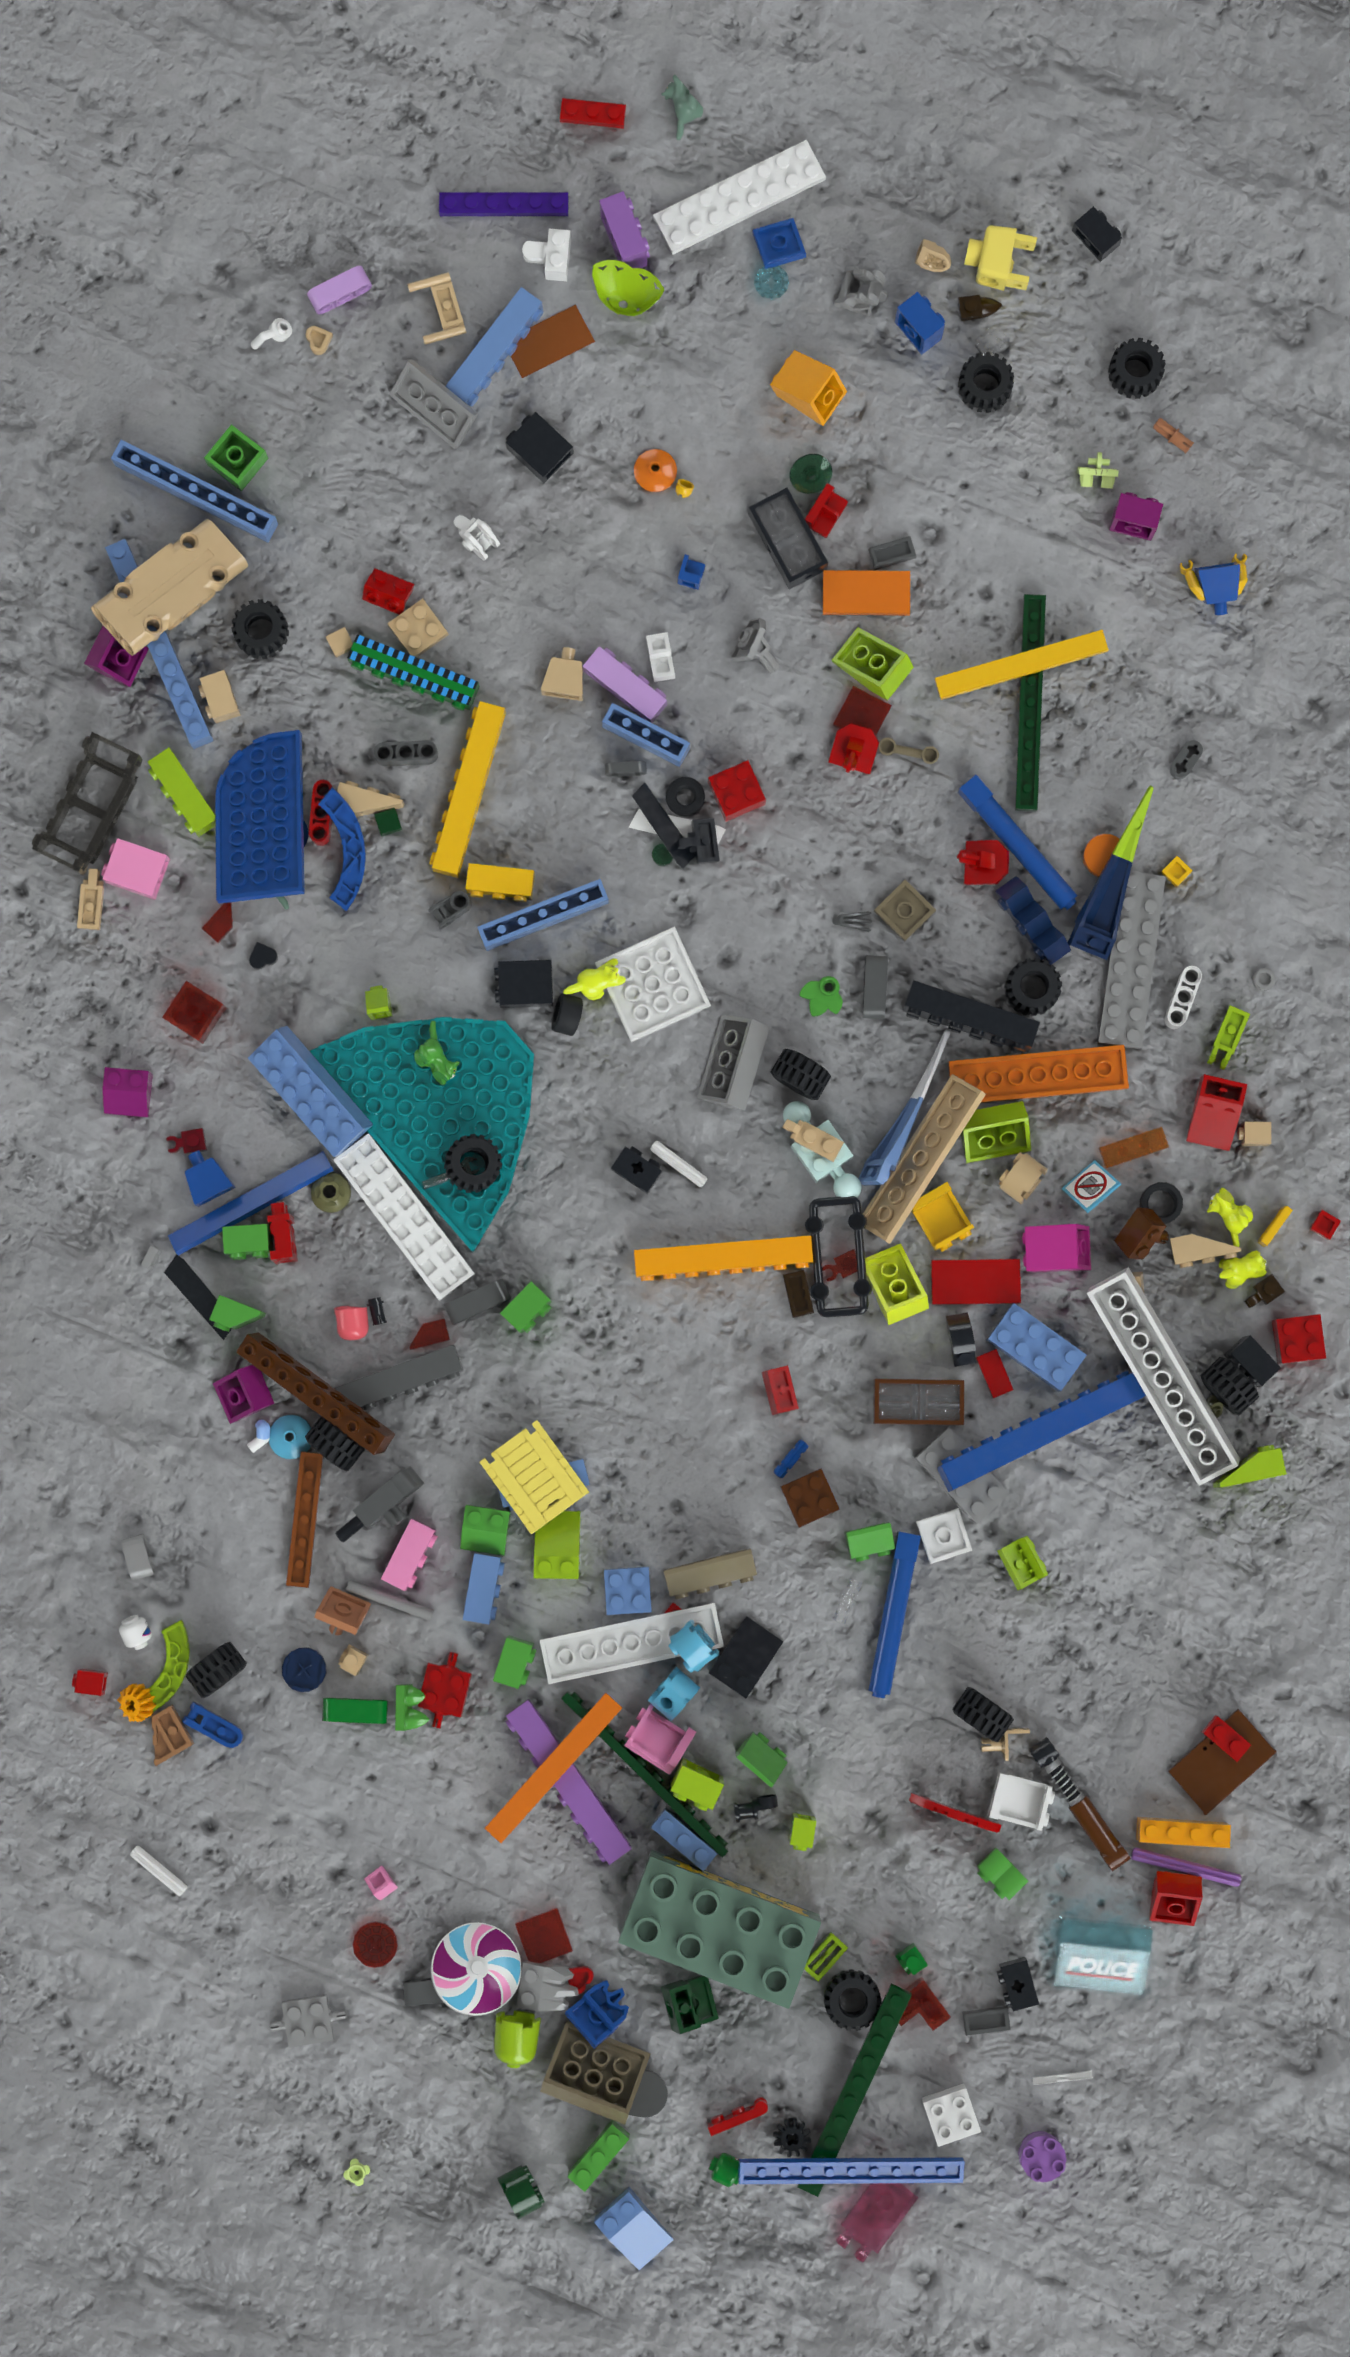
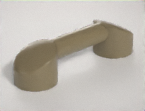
M883 738L878 746L880 753L885 756L896 753L921 758L926 764H934L939 758V752L933 746H928L921 750L896 745L895 741L891 738Z

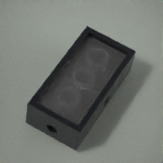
M788 488L749 507L748 515L788 589L822 573L823 570H827L828 561Z

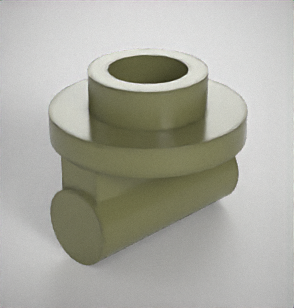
M1211 1395L1206 1401L1216 1418H1218L1222 1414L1223 1404L1214 1395Z

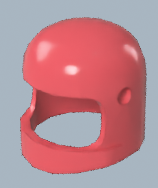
M339 1306L334 1308L337 1332L342 1339L349 1341L359 1340L367 1335L369 1330L367 1307Z

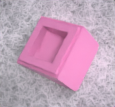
M380 1866L364 1878L371 1892L378 1900L384 1899L398 1888L383 1866Z

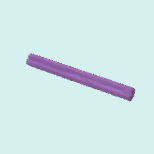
M1133 1848L1131 1853V1859L1185 1874L1202 1876L1204 1879L1238 1887L1241 1883L1240 1874L1140 1848Z

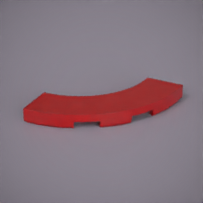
M911 1793L909 1798L911 1803L992 1832H1000L1002 1825L987 1818L953 1808L925 1796Z

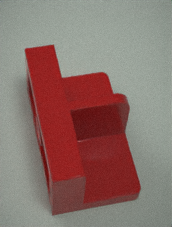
M828 483L805 518L809 528L824 538L828 537L848 504L846 499L834 493L835 487Z

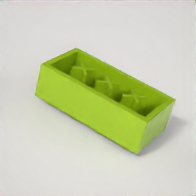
M682 1758L671 1782V1791L674 1792V1797L684 1802L687 1799L694 1801V1806L703 1811H707L708 1808L713 1810L723 1789L724 1779L723 1776Z

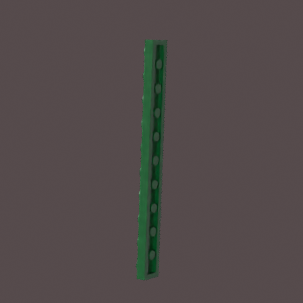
M1024 594L1021 653L1044 646L1046 595ZM1043 671L1020 677L1015 811L1037 812Z
M567 1691L561 1698L581 1719L591 1710V1707L587 1710L581 1704L583 1699L576 1692L571 1694ZM607 1725L598 1736L723 1858L728 1853L727 1841L719 1834L715 1836L710 1831L712 1827L703 1818L699 1821L694 1816L696 1811L687 1802L683 1805L678 1798L674 1797L671 1786L667 1789L662 1784L664 1779L656 1771L651 1773L646 1768L648 1765L646 1761L639 1755L635 1757L630 1752V1749L624 1746L626 1742L623 1739L619 1742L613 1736L616 1732Z
M892 1983L890 1984L810 2158L837 2157L912 1996L911 1992ZM797 2184V2188L818 2197L824 2184Z

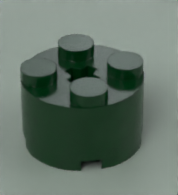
M520 2165L497 2178L518 2220L542 2207L541 2204L545 2202L537 2185L534 2187L531 2185L535 2181L527 2165L523 2167Z

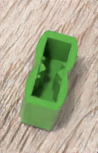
M996 1847L977 1865L980 1869L977 1874L986 1883L990 1880L996 1886L993 1890L1001 1899L1006 1897L1010 1900L1028 1882Z

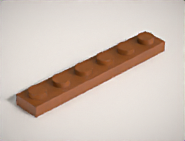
M301 1452L286 1586L309 1588L324 1458L319 1453Z

